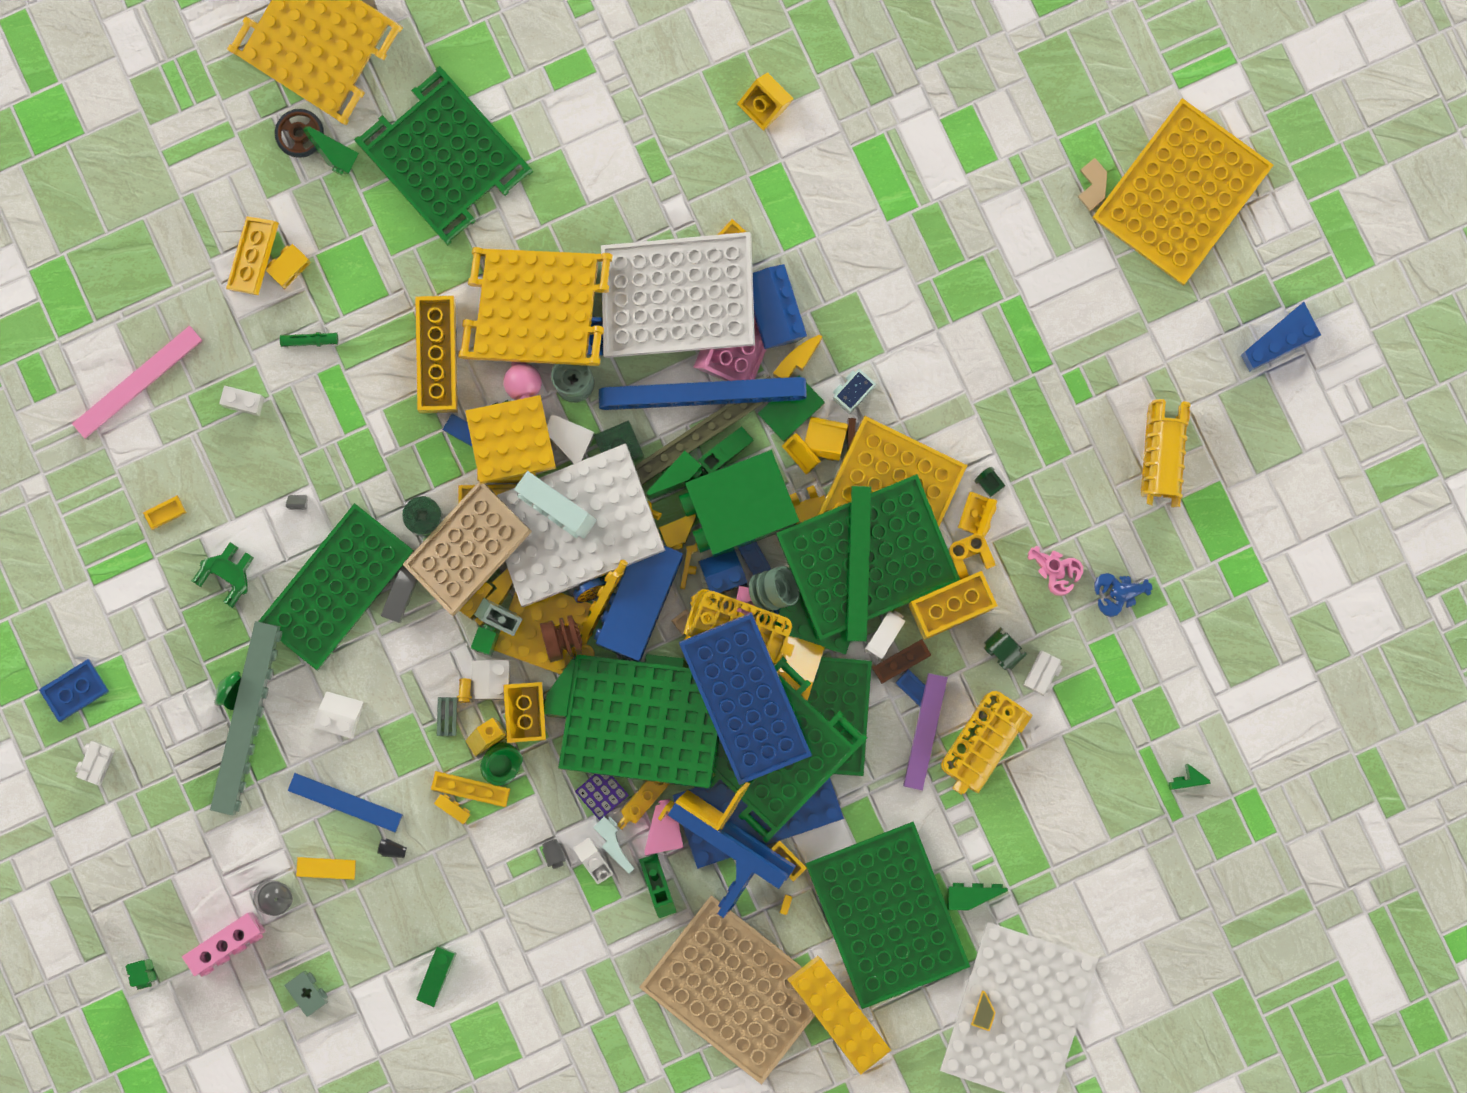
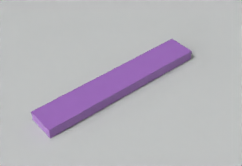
M931 673L927 675L903 783L904 787L923 791L948 677Z

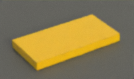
M246 216L227 282V290L259 295L279 222Z

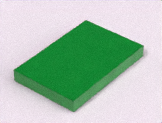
M807 382L806 399L769 402L757 413L783 442L825 404V401Z

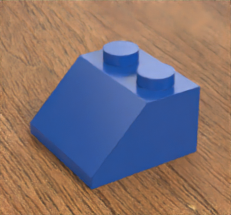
M735 550L715 558L712 556L698 561L710 591L722 594L739 588V586L747 585L745 574Z

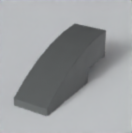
M404 565L396 577L381 614L382 617L397 623H401L418 581Z

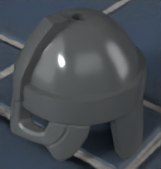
M263 881L254 892L255 906L260 912L270 916L283 914L293 902L289 887L278 881Z

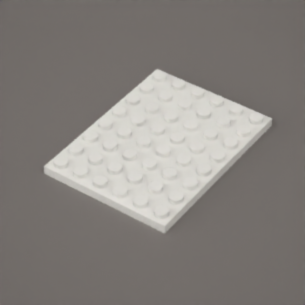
M750 232L601 245V254L610 253L613 255L608 277L609 292L602 293L603 356L605 358L755 346L752 241Z
M626 444L539 478L597 519L584 539L580 536L576 539L563 529L565 525L562 528L548 519L549 514L545 517L532 508L533 505L529 506L517 497L519 493L514 490L515 488L497 495L532 531L505 560L522 607L606 575L609 571L613 572L618 567L620 560H625L628 562V565H631L665 551Z
M987 922L940 1071L1005 1093H1057L1099 958ZM982 990L986 992L996 1012L990 1031L971 1025Z

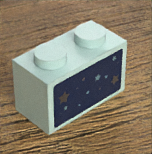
M860 369L856 372L853 370L846 377L848 381L844 386L840 384L833 392L835 394L833 400L849 414L876 386V383Z

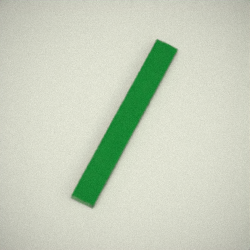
M851 486L847 641L867 642L871 487Z

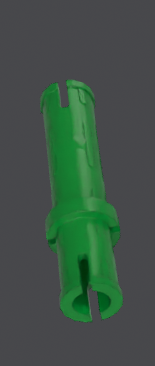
M338 332L280 335L281 347L307 345L321 347L322 345H338L339 343Z

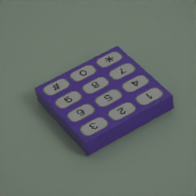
M594 774L575 790L576 794L599 821L629 796L613 776Z

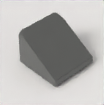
M289 495L286 507L289 510H306L308 507V496Z

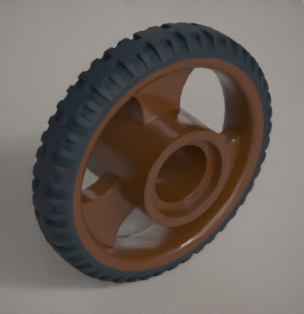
M293 109L286 112L279 118L275 127L277 145L285 154L291 157L301 158L312 155L317 151L315 146L312 145L307 149L303 146L309 140L307 135L304 133L301 137H296L295 132L310 126L324 134V128L320 119L306 109ZM304 116L309 118L310 121L306 125L302 122H294L292 124L290 118ZM282 131L289 132L291 139L295 143L293 148L290 149L284 144Z

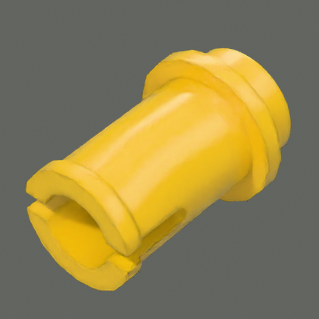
M459 679L458 702L470 703V699H472L470 696L472 679Z

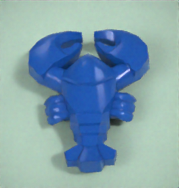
M1110 573L1101 574L1094 583L1096 595H1100L1101 586H1104L1102 590L1104 594L1112 584L1110 596L1116 601V604L1104 598V601L1107 602V606H1105L1101 599H1098L1099 610L1108 617L1118 616L1125 601L1126 608L1136 604L1135 597L1143 592L1147 596L1151 595L1152 584L1149 583L1148 579H1144L1143 584H1131L1130 576H1120L1119 578L1122 581L1120 583Z

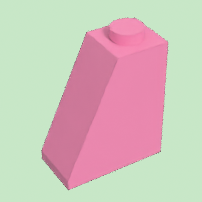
M671 799L659 801L660 805L655 806L645 847V855L684 848L679 823L669 817L668 814L662 821L658 820L664 807Z

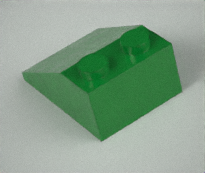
M684 451L646 492L648 499L654 500L685 488L686 482L703 476L702 465Z

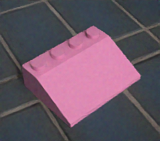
M755 317V346L700 350L694 368L724 381L755 379L766 351Z

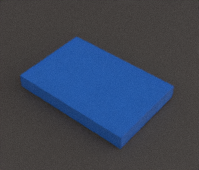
M90 659L85 660L39 689L58 722H62L109 692Z

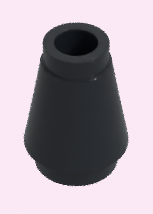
M387 838L386 840L381 839L377 854H380L381 857L404 858L407 847Z

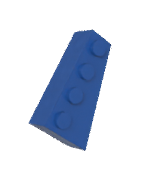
M1302 302L1241 354L1249 372L1321 336L1305 302Z

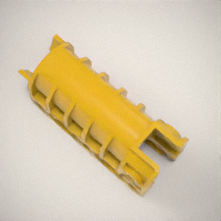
M1156 399L1148 405L1141 497H1147L1146 504L1152 506L1153 497L1163 496V498H1171V507H1180L1181 499L1183 498L1181 491L1182 484H1184L1183 470L1185 469L1186 430L1189 425L1191 403L1183 401L1178 406V416H1176V419L1165 418L1166 401L1164 399Z
M702 589L697 592L686 621L685 635L693 637L742 617L745 614L736 612L738 608L751 612L753 616L757 613L755 621L773 664H777L782 654L792 656L794 645L787 643L792 629V623L788 618L714 591ZM706 597L715 599L714 603L707 601ZM727 601L728 607L724 610L723 605ZM763 614L764 619H763V621L760 623V620H759V619H760V616ZM774 621L779 622L781 626L779 627L772 624L774 623Z
M998 691L986 694L941 762L942 770L957 780L952 789L961 795L965 794L968 788L979 794L1017 734L1022 733L1033 715ZM995 696V701L997 703L992 704L990 708H987L986 706H989V704L992 701L990 698ZM1005 710L1009 712V716L1005 714ZM980 711L986 713V721H981L979 719ZM976 724L979 725L974 731L976 736H971L968 741L965 740L970 735L968 730L973 729ZM959 743L966 747L964 754L959 753L957 750ZM955 757L961 758V760L957 759L954 761L953 766L955 768L948 769L949 764L947 762L952 761Z

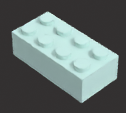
M529 471L525 473L514 489L519 493L518 498L529 506L533 505L532 508L545 517L549 514L548 519L562 528L565 525L563 529L576 539L578 536L584 539L597 521L589 513Z

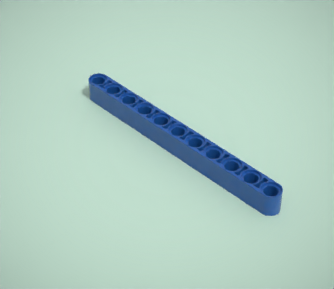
M803 377L604 387L599 389V409L622 410L804 400L807 398L806 379Z

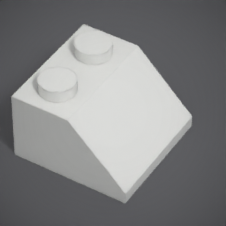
M509 660L472 661L471 700H504L503 685L510 684Z
M326 692L318 709L313 728L353 739L364 702Z

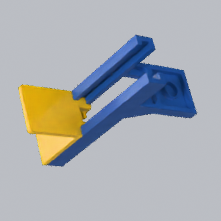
M746 782L737 791L724 813L687 790L675 803L670 801L658 817V820L662 821L668 814L669 817L736 860V880L730 885L729 892L718 905L720 910L717 914L722 918L735 906L754 874H757L779 889L796 867V865L728 821L748 789L749 782Z

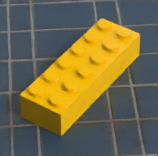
M454 295L415 297L417 410L420 414L458 413L456 299Z
M818 955L787 979L860 1075L891 1051Z

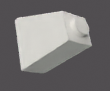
M554 414L550 418L547 417L546 423L552 442L572 464L583 461L595 433Z
M895 610L893 613L889 611L864 652L881 661L904 625V616Z

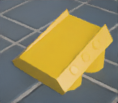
M811 417L805 443L816 456L830 461H839L848 424Z

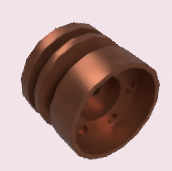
M572 615L567 616L569 625L566 626L563 618H559V628H556L552 620L540 623L550 662L562 660V650L565 649L570 657H573L571 649L575 647L577 655L582 654L580 631Z

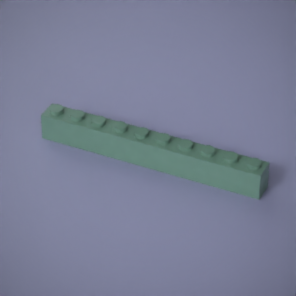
M259 621L254 623L210 807L211 811L232 816L240 811L242 801L239 800L240 795L244 793L246 788L244 778L245 774L249 773L251 763H248L250 755H253L255 750L253 740L254 736H258L260 725H257L258 719L263 716L264 706H262L263 699L267 698L269 688L266 686L268 680H271L273 675L271 665L272 661H275L277 658L278 650H275L277 642H280L282 637L280 626Z

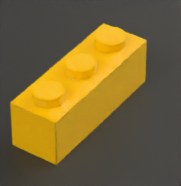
M445 793L444 795L440 794L434 802L436 806L462 824H465L471 816L467 808L464 807L462 809L457 801L454 800L452 802Z

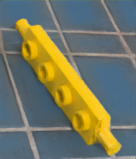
M620 560L618 567L613 572L609 571L604 581L607 583L598 591L597 596L599 598L591 605L589 609L591 611L590 616L587 615L582 622V626H584L581 631L582 645L587 644L592 636V632L596 628L612 593L624 574V570L628 565L627 561Z
M645 781L620 810L623 818L617 823V826L623 830L629 821L636 824L669 784Z

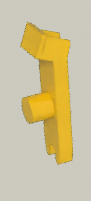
M696 543L695 545L686 546L687 554L680 589H685L688 574L696 575L697 567L690 565L692 553L698 552Z

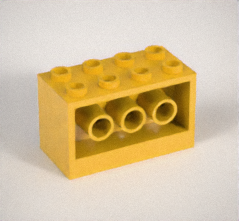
M980 571L911 601L908 606L923 640H926L992 611L998 605L983 572Z

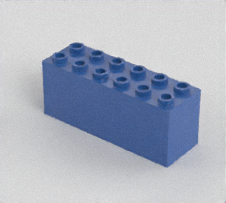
M664 546V552L626 566L624 576L622 575L617 585V593H612L609 600L610 610L605 611L602 617L603 627L602 629L598 628L594 639L597 646L636 662H641L682 562L683 553Z

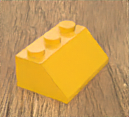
M542 682L503 685L507 743L546 740Z

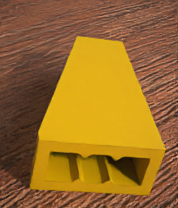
M491 718L478 726L465 741L474 756L477 757L494 744L507 738L500 722L495 718Z

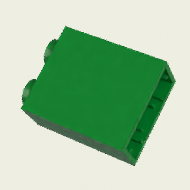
M772 450L685 483L688 492L679 495L686 517L697 514L702 528L692 531L700 553L711 550L713 558L775 535L776 532L800 523Z

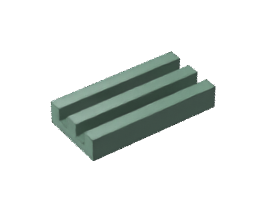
M438 697L437 736L457 735V697ZM442 701H445V729H444V732H441V725H442ZM450 702H453L452 732H449Z

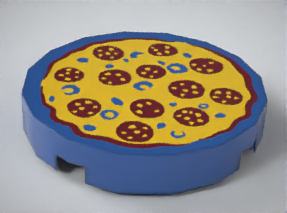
M596 578L582 584L578 592L577 590L573 592L575 601L583 603L598 598V591L607 583L604 581L605 578L602 581L600 578Z

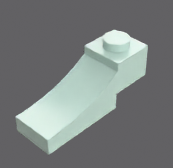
M603 817L593 827L607 841L602 848L630 874L635 867L628 861L617 840L616 832L618 829L616 826L618 824L611 817L608 819Z

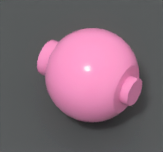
M512 362V367L506 372L503 381L506 393L514 400L537 396L542 385L538 370L526 362Z

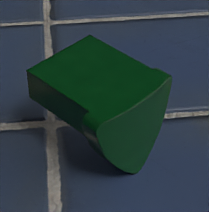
M993 467L985 469L975 479V483L979 484L990 498L1006 486L994 472L995 469Z

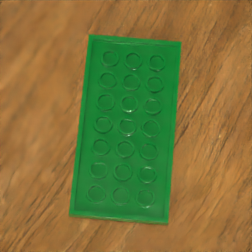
M354 503L260 618L259 622L280 626V631H282L280 641L318 671L398 573L403 563L414 553V550Z

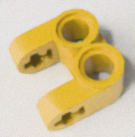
M973 534L952 543L948 551L960 580L969 576L963 560L976 554L980 555L986 570L996 566L986 539L981 534ZM973 539L981 542L979 549H974L971 546ZM961 547L963 555L956 556L953 553V548Z

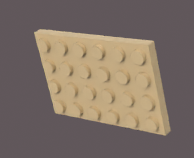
M479 481L403 565L450 615L455 616L532 531L486 484H480Z

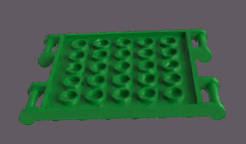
M439 66L435 69L436 72L421 85L411 90L416 98L420 100L392 125L381 115L378 118L379 121L360 137L357 136L354 141L448 246L452 243L451 240L460 232L476 222L474 217L468 212V209L494 186L506 196L511 188L526 175H531L533 170ZM440 77L444 79L426 96L422 94ZM383 126L386 127V130L369 145L365 144ZM520 165L523 169L503 185L500 181ZM463 214L465 219L446 235L443 230Z
M784 657L778 661L775 669L778 671L782 668L800 685L799 689L796 690L778 673L812 756L748 781L750 785L741 799L748 806L738 817L741 820L744 819L763 837L762 840L765 843L782 828L868 738L843 717L844 714L841 711L828 721L801 695L811 683L803 679L787 663ZM837 722L857 740L854 744L834 727ZM718 737L713 770L715 776L712 778L711 788L721 779L736 794L745 783L739 785ZM752 810L772 828L769 832L749 814Z

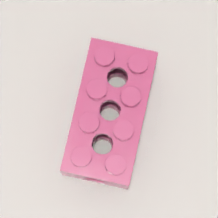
M249 912L183 955L182 958L194 976L200 975L203 977L214 971L213 966L216 964L219 966L229 961L231 954L236 955L247 949L246 944L256 943L262 939V934L266 930L254 912ZM240 930L244 932L243 939L239 937ZM224 941L228 944L227 950L222 946ZM207 952L211 954L210 961L206 958Z

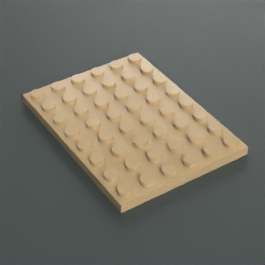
M711 895L639 988L762 1085L815 1016L787 980L800 970L802 966L732 911L724 918L719 916L717 913L720 910V907H718L720 902Z

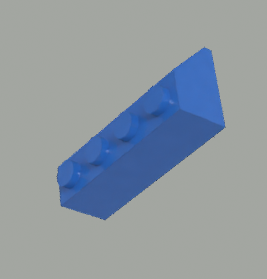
M785 264L754 272V317L764 349L796 343L807 337Z

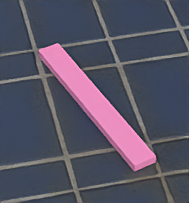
M188 326L72 423L73 426L86 439L203 340L191 326Z

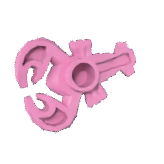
M1039 546L1031 548L1028 552V559H1035L1041 567L1038 572L1045 579L1047 575L1049 576L1048 588L1056 596L1067 595L1074 587L1073 584L1067 588L1064 587V585L1069 583L1066 580L1056 582V580L1065 577L1066 567L1070 579L1073 578V573L1076 574L1075 583L1080 580L1083 574V565L1075 558H1067L1060 561L1059 559L1063 556L1062 554L1052 551L1050 556L1040 552Z

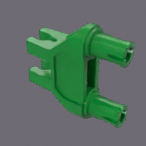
M230 542L221 555L201 560V567L191 581L202 587L210 573H215L232 585V590L223 602L234 608L241 595L248 592L246 570L254 557L245 552L236 565L230 560L239 547Z

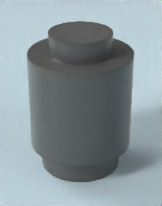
M557 839L542 844V852L547 866H552L553 869L564 866L563 862L566 861V858Z

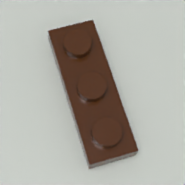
M923 639L873 666L872 669L880 683L883 684L932 655Z

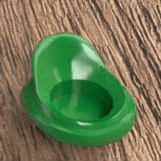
M239 671L229 674L219 682L214 700L216 706L223 705L229 710H234L241 682V673Z
M496 743L482 758L480 764L482 777L494 786L506 785L516 777L523 762V757L518 749L510 743Z

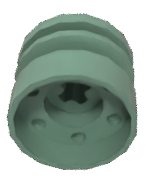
M555 364L551 371L553 385L563 400L578 403L586 400L591 395L595 380L589 366ZM577 379L578 382H574V385H572L570 381Z
M786 566L757 573L751 577L749 582V594L754 606L769 612L794 605L800 596L792 572Z

